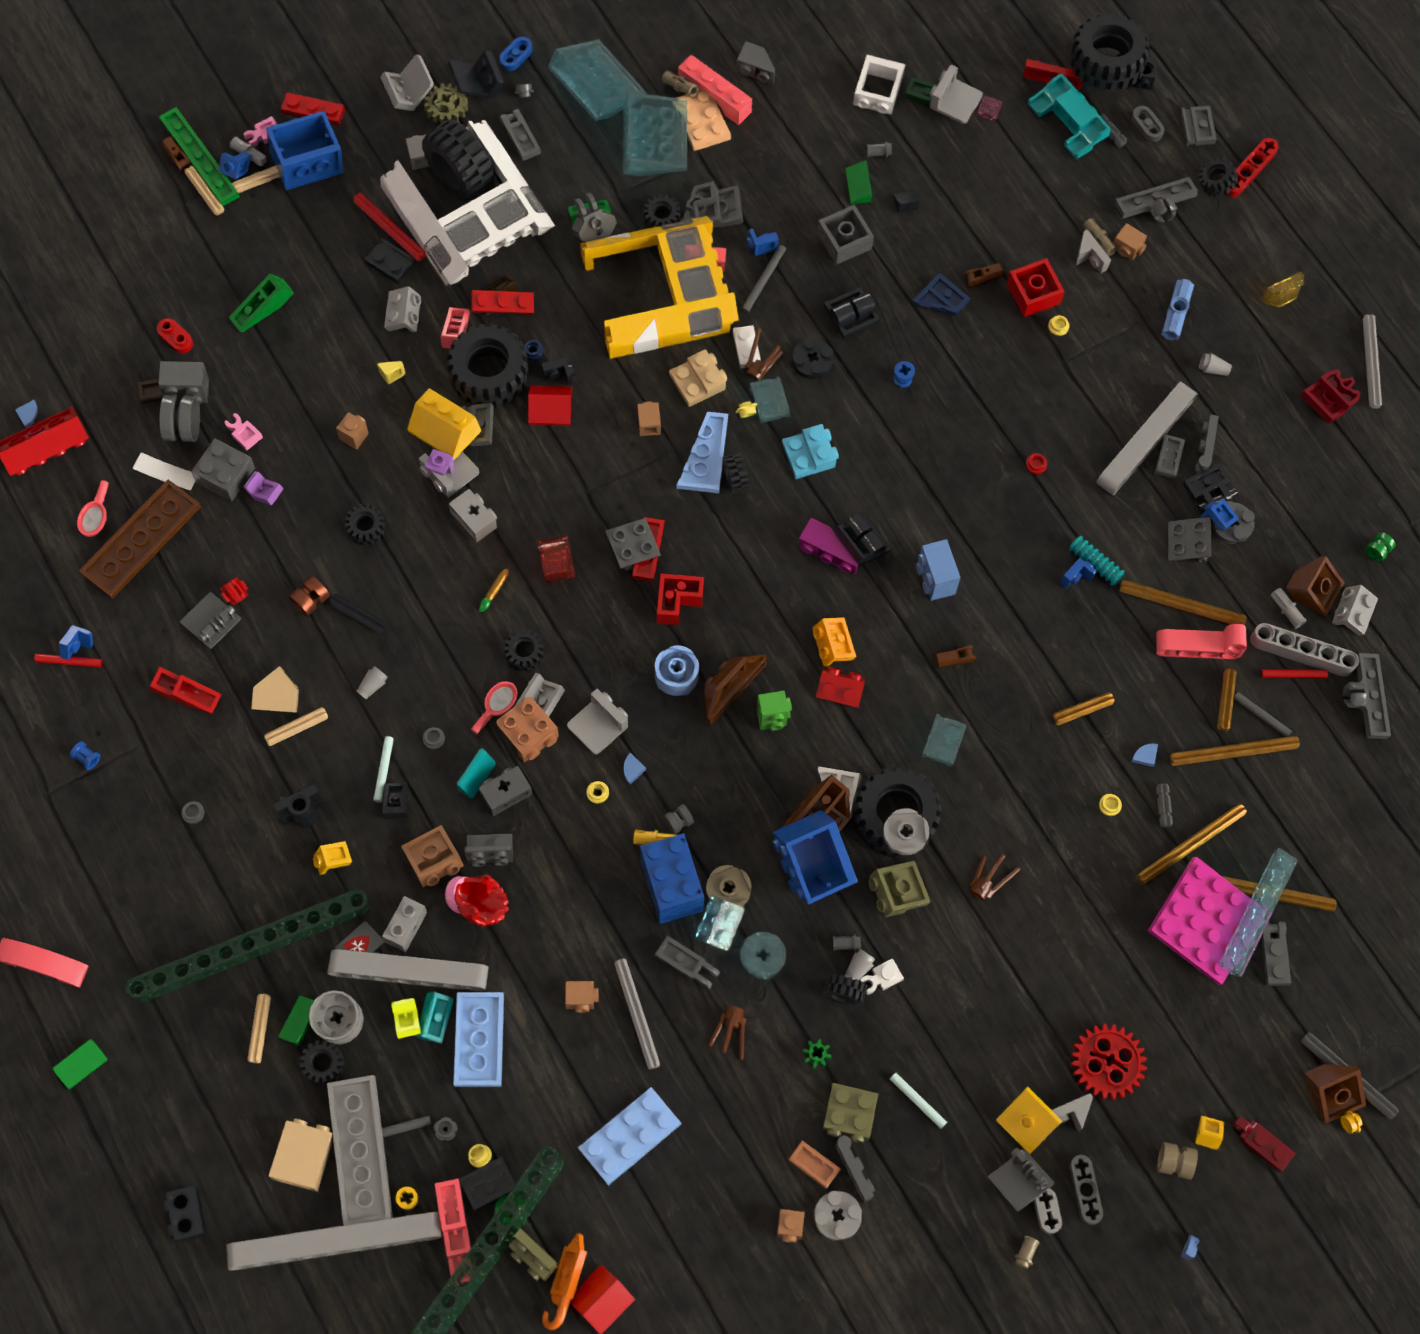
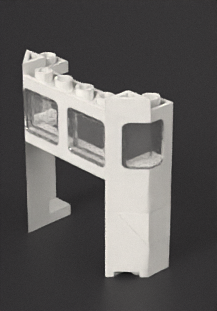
M482 120L481 124L479 122L473 124L472 121H468V130L474 134V137L480 141L481 146L485 148L488 157L492 161V166L503 184L437 220L398 160L394 163V170L387 172L386 177L383 175L380 178L381 188L420 247L425 251V255L445 285L459 282L468 275V266L476 265L486 255L488 257L494 255L502 246H510L518 237H525L529 234L532 237L542 235L555 226L485 120Z

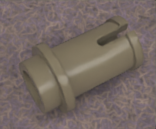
M1025 1236L1018 1255L1014 1257L1017 1266L1024 1269L1032 1266L1033 1262L1031 1260L1039 1245V1241Z

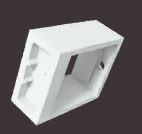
M867 55L855 91L853 105L876 110L880 113L892 114L903 79L905 64ZM867 74L895 81L890 98L862 91Z

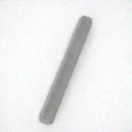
M1367 314L1363 318L1369 406L1370 408L1377 409L1382 405L1376 321L1374 315Z
M627 960L615 961V968L648 1069L657 1068L660 1066V1062Z

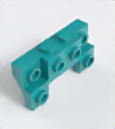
M1062 73L1054 77L1040 92L1028 99L1027 104L1039 118L1052 110L1074 134V136L1065 141L1064 146L1076 160L1091 151L1093 145L1110 134L1111 128L1098 115L1096 109L1089 105L1083 94L1078 92Z

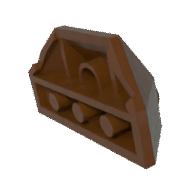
M765 655L732 657L729 662L725 661L718 669L719 673L715 677L711 676L704 684V700L707 726L711 727L766 666L767 657Z
M830 775L811 790L783 827L822 810L835 820L840 832L850 820L849 789L833 775Z

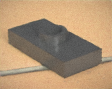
M1164 435L1154 474L1172 479L1176 478L1185 439Z

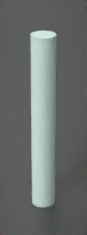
M386 736L384 739L373 800L375 802L383 801L394 739Z
M895 1073L890 1080L942 1129L947 1121Z

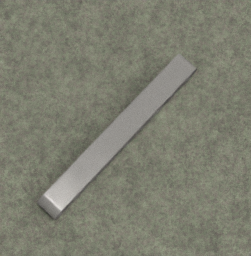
M431 1212L230 1243L226 1245L228 1270L247 1269L439 1239L443 1237L439 1212Z

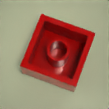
M1047 258L1010 271L1006 283L1023 317L1061 304L1065 292Z

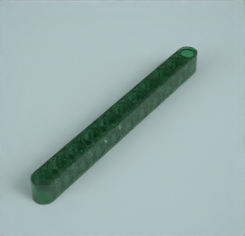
M352 890L133 977L127 982L126 992L136 1002L148 1001L363 915L369 909V901L363 891ZM355 899H363L362 905L358 907L352 905ZM333 908H342L340 914L331 915ZM312 916H320V920L316 924L309 923ZM297 924L298 929L295 932H287L290 925ZM276 933V938L273 941H266L268 934ZM253 941L255 943L252 949L244 950V945L247 942ZM226 950H232L233 953L230 958L222 959V955ZM204 959H210V964L207 967H200ZM188 968V973L185 976H178L180 969ZM159 977H166V981L164 984L159 986L156 985V981ZM144 985V989L140 994H134V989L137 986Z
M546 1146L539 1151L411 1334H446L512 1241L514 1235L561 1171L564 1159L555 1148ZM555 1155L554 1162L552 1164L547 1165V1159L550 1156ZM541 1175L540 1182L532 1185L533 1178ZM527 1195L526 1202L518 1205L519 1198ZM513 1215L512 1222L504 1225L505 1218ZM498 1236V1242L490 1246L491 1238ZM484 1256L483 1263L480 1266H476L477 1258ZM469 1276V1283L461 1287L462 1279ZM455 1297L454 1305L447 1308L448 1299ZM436 1318H440L439 1326L432 1329V1322Z

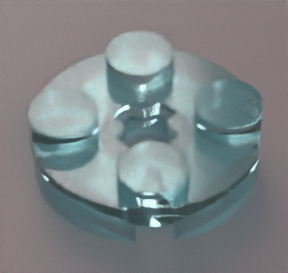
M768 932L755 933L744 941L740 952L741 964L745 970L756 978L768 979L774 977L785 964V946L777 935ZM761 950H765L770 955L766 957V961H762L761 957H757Z

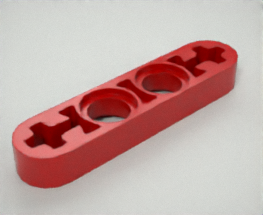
M1272 138L1262 140L1236 169L1239 182L1237 187L1234 189L1229 188L1230 193L1228 194L1226 191L1224 193L1230 197L1240 195L1275 156L1279 148L1278 142ZM1268 147H1271V148H1272V149H1269V150L1266 152V154L1263 153L1264 150H1265V148H1268ZM1259 158L1262 163L1259 165L1252 162V159ZM1243 170L1248 171L1250 177H1243L1240 172Z

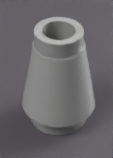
M1204 353L1199 363V369L1203 370V373L1228 376L1232 368L1231 364L1212 353Z
M374 666L371 670H368L356 692L367 699L386 684L385 680L388 677Z
M860 949L858 953H854L845 977L860 980L874 966L872 963L875 959Z

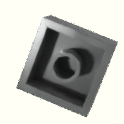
M855 205L818 220L817 234L836 265L872 249L874 235Z
M160 361L159 387L163 396L165 394L178 395L181 400L184 395L197 396L199 404L208 403L209 378L203 362Z
M214 438L191 473L197 484L232 502L255 467L250 456Z

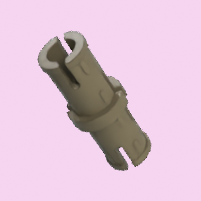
M666 71L662 76L663 83L672 86L677 92H683L690 97H694L698 92L697 85L688 82L683 76H677L670 71Z
M1093 218L1088 219L1083 224V228L1088 229L1108 256L1114 254L1117 247L1108 238V233L1102 230Z

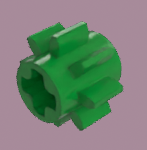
M821 1039L816 1044L809 1041L808 1046L810 1049H803L802 1052L804 1055H808L804 1063L810 1062L813 1064L814 1070L820 1064L825 1068L826 1063L824 1059L829 1060L832 1056L826 1054L830 1046L826 1045L824 1047L821 1044ZM813 1050L817 1053L822 1052L820 1059L817 1056L812 1057Z

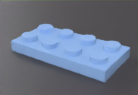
M457 992L454 1087H501L503 992Z
M651 1087L578 1147V1149L609 1186L677 1129L681 1122Z

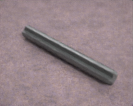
M1307 1033L1301 1040L1325 1064L1349 1066L1312 1033ZM1362 1078L1365 1098L1388 1119L1394 1118L1399 1109Z

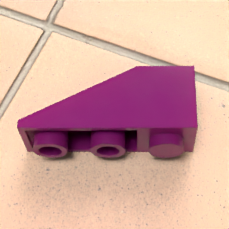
M810 518L799 538L798 547L806 554L820 557L824 563H832L838 566L841 571L855 575L858 563L831 527Z

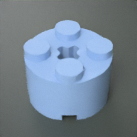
M678 645L671 646L669 649L659 653L655 661V680L658 688L673 696H685L694 689L699 677V662L690 649Z

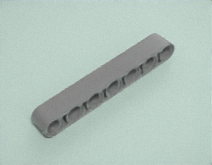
M1179 382L1103 471L1096 484L1110 494L1115 495L1188 409L1198 393L1184 383Z
M334 949L330 953L327 974L354 979L485 991L489 967L475 963Z

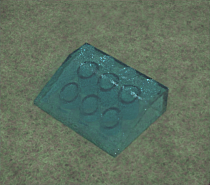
M600 40L558 48L555 50L548 66L555 77L560 80L595 121L610 118L646 94L644 89Z
M628 92L623 105V174L648 176L686 171L687 100Z

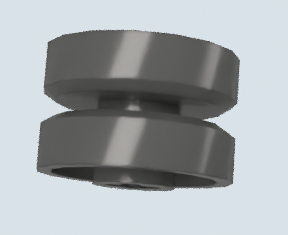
M165 394L160 407V432L164 441H177L180 436L183 442H196L200 427V406L197 396L184 395L180 400L178 395Z

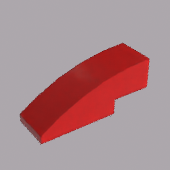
M159 667L148 689L172 701L208 714L213 713L222 695L183 675L178 676L162 667Z

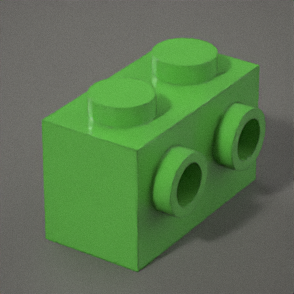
M785 691L758 695L756 710L760 730L770 729L776 731L787 725V719L790 718L792 706L790 697L786 698Z

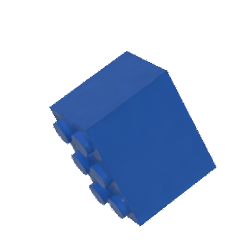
M325 111L312 113L309 116L299 119L295 118L291 121L266 128L269 152L278 169L285 190L343 173L341 148Z
M822 810L773 832L775 840L772 841L777 853H781L783 859L780 861L781 866L790 877L788 885L793 893L796 892L799 899H803L806 903L811 904L858 882L835 820Z
M685 834L640 846V861L659 923L662 924L703 912L704 895Z

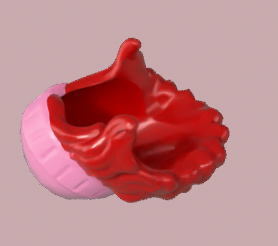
M488 874L475 877L457 876L448 883L445 890V900L448 906L454 912L467 918L470 923H475L478 926L484 927L500 922V920L505 918V913L509 909L506 906L509 903L506 893L503 892L502 887H499V883Z

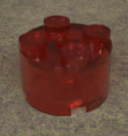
M567 536L537 541L546 584L576 577Z

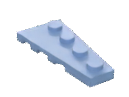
M707 412L681 478L677 483V489L719 493L728 414Z

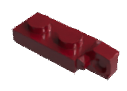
M1239 1116L1232 1124L1233 1127L1241 1132L1239 1137L1243 1140L1242 1143L1280 1173L1296 1154L1253 1120L1248 1122L1242 1116Z

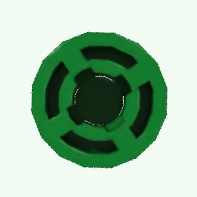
M1380 532L1374 538V542L1368 544L1365 552L1372 560L1382 562L1386 558L1387 552H1391L1394 549L1396 543L1388 534Z

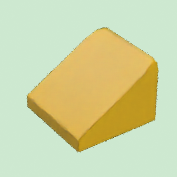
M1201 1115L1196 1135V1144L1215 1150L1219 1149L1223 1140L1224 1122Z

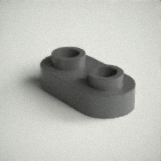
M1138 106L1134 109L1132 122L1148 141H1159L1164 133L1163 124L1150 108Z

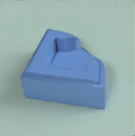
M35 400L15 409L26 428L33 425L37 416L38 406Z
M1146 744L1140 747L1134 754L1131 762L1153 767L1155 765L1158 744Z
M631 753L624 762V775L629 785L646 771V767Z
M1189 1235L1180 1257L1186 1260L1194 1258L1198 1249L1196 1246L1199 1243V1239Z

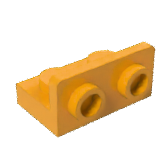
M824 618L813 627V636L816 639L819 656L824 667L831 665L834 661H851L856 657L845 618Z

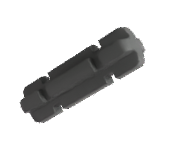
M1101 114L1100 117L1111 128L1108 137L1112 141L1115 140L1114 143L1118 148L1123 147L1127 142V138L1123 134L1120 135L1121 132L1111 121L1108 122L1109 119L1104 114Z
M1158 784L1156 792L1159 795L1157 802L1161 817L1159 818L1160 826L1171 827L1173 818L1171 816L1170 795H1168L1170 793L1169 785Z

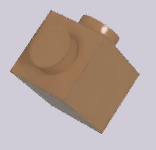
M1126 223L1116 236L1113 244L1117 247L1116 251L1120 255L1133 260L1137 254L1140 256L1147 245L1144 243L1147 235Z
M647 401L637 404L640 436L661 435L659 403Z
M349 412L336 427L339 440L356 450L369 434L366 421L361 416H354Z
M566 981V1009H575V1012L586 1013L589 1012V1009H594V1002H599V988H594V981Z
M781 1209L779 1212L777 1237L782 1238L784 1242L791 1243L801 1240L805 1212Z

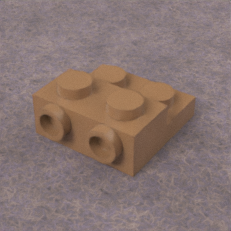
M442 825L401 846L423 887L427 885L434 886L439 882L440 878L446 875H455L463 867L460 856Z

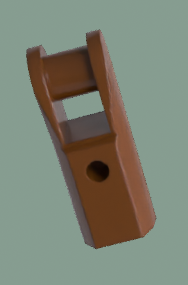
M172 137L162 141V147L180 172L183 171L182 168L192 166L188 157Z
M1000 263L971 269L964 273V278L968 279L967 284L969 287H974L1003 276Z
M969 645L935 653L937 668L974 662L976 656H973L972 653L973 646ZM964 653L965 657L960 658L959 654Z

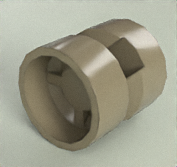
M1163 1142L1158 1156L1157 1171L1168 1175L1176 1172L1178 1177L1191 1180L1197 1165V1149L1185 1146L1179 1149L1176 1144Z

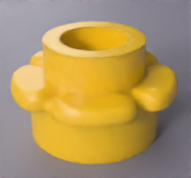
M1347 1111L1346 1115L1341 1117L1343 1128L1349 1134L1353 1132L1359 1133L1361 1131L1360 1126H1362L1360 1116L1352 1111Z

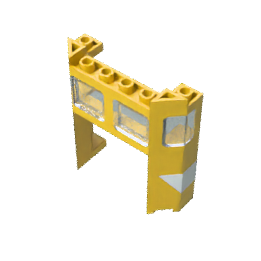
M708 216L580 243L581 256L586 271L594 269V258L657 245L674 302V306L605 320V343L610 359L730 333V324H733L734 321H739L734 292L728 293L727 285L723 284L721 279L723 278L722 268L717 266L716 263L718 261L717 251L715 248L712 249L711 243H713L711 234L713 222Z

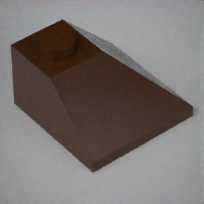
M1321 556L1296 570L1286 589L1296 602L1322 616H1327L1345 582L1326 556Z
M1323 1064L1304 1073L1307 1091L1325 1124L1346 1115L1347 1111L1354 1112L1366 1106L1361 1072L1358 1067Z

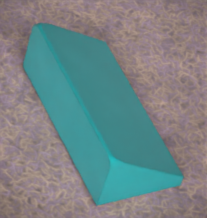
M479 749L457 782L459 792L469 798H474L479 787L496 765L495 761L484 749Z
M436 992L427 993L419 1020L421 1034L415 1035L416 1038L440 1044L443 1042L454 998Z

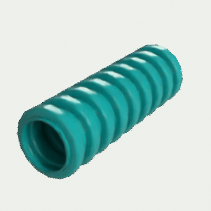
M1083 536L1077 537L1070 545L1069 551H1074L1075 556L1079 555V558L1091 563L1096 573L1099 572L1101 577H1105V581H1110V585H1116L1124 576L1125 571L1119 570L1118 565L1115 566L1114 562H1110L1108 557L1105 558L1104 554L1099 553L1097 548L1094 549V545H1089V541H1084Z

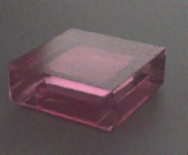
M984 96L977 115L996 121L1003 101Z

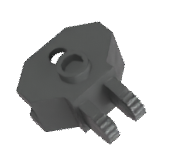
M592 193L586 194L589 204L587 208L584 207L580 198L576 199L577 219L571 228L574 236L579 237L581 241L588 242L611 235L617 224L615 216L608 211L601 210L597 206Z

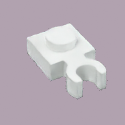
M892 958L873 968L874 976L866 975L861 978L860 982H870L872 987L866 990V994H872L877 986L880 985L884 991L903 981L904 978Z

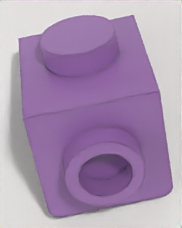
M433 449L425 464V468L441 475H445L446 472L452 474L455 468L453 456Z
M256 471L244 485V489L254 500L269 505L274 503L283 490L279 483L264 479Z

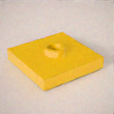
M1029 1087L996 1119L1029 1154L1062 1122Z

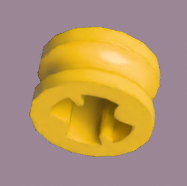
M403 1187L396 1194V1202L402 1209L410 1210L417 1205L418 1195L413 1188ZM405 1192L408 1195L413 1194L414 1198H411L412 1202L410 1204L406 1202L401 1203V1198H404L402 1194Z

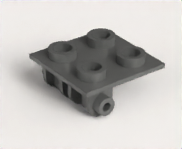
M1204 517L1168 522V561L1197 558L1200 563L1207 562V559L1211 557V518Z
M646 518L605 531L620 569L625 568L626 571L634 569L633 565L661 556Z
M210 591L180 623L207 647L212 649L242 618L235 613L232 606H227Z
M1016 1148L1011 1152L1013 1157L991 1173L988 1178L1018 1212L1055 1183L1025 1149L1019 1150Z

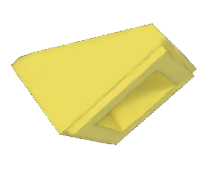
M401 361L377 364L379 373L387 384H391L406 374Z

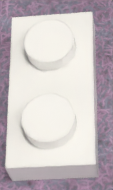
M753 325L733 328L740 368H746L745 365L750 356L755 338ZM758 345L755 351L753 362H755L756 360L761 361Z

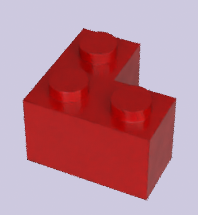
M661 574L657 624L678 625L680 605L702 607L704 577Z

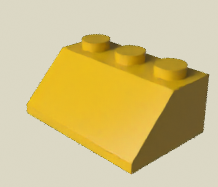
M430 388L415 403L407 429L409 433L436 450L453 456V460L481 432L474 415Z

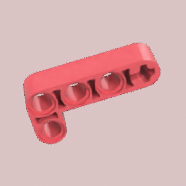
M1231 624L1224 631L1159 630L1156 632L1157 655L1165 657L1236 659L1241 657L1247 648L1246 626Z

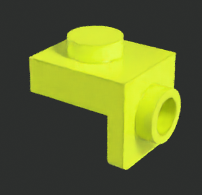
M414 998L392 1002L398 1039L421 1034Z

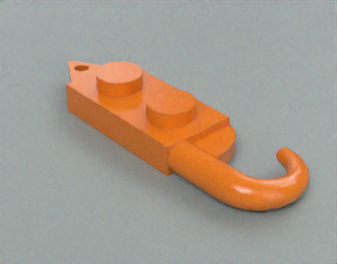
M577 1233L568 1247L564 1246L550 1292L552 1294V1302L558 1305L556 1316L552 1322H549L548 1312L545 1311L542 1317L543 1325L548 1330H554L563 1323L570 1300H573L587 1254L584 1251L583 1235Z

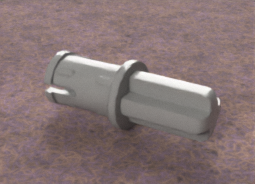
M234 137L231 140L230 148L240 154L244 151L252 154L251 161L263 166L267 162L266 155L256 150L254 145H248L238 137Z
M1281 588L1272 592L1271 597L1282 610L1281 613L1287 616L1295 629L1307 621L1295 607L1296 603H1292Z

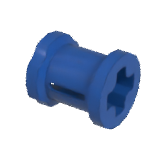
M83 741L77 743L70 752V757L84 764V768L87 770L94 768L101 756L98 752L94 753L87 748L86 743Z

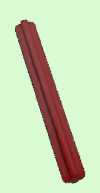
M362 193L354 196V203L417 261L425 258V251Z

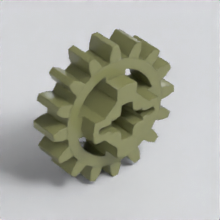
M441 83V88L433 86L434 92L429 91L428 97L424 98L425 111H427L429 118L433 117V122L438 120L441 123L446 120L459 121V116L465 117L464 111H468L467 97L459 92L457 86L452 88L451 83L448 84V87H445L443 83Z

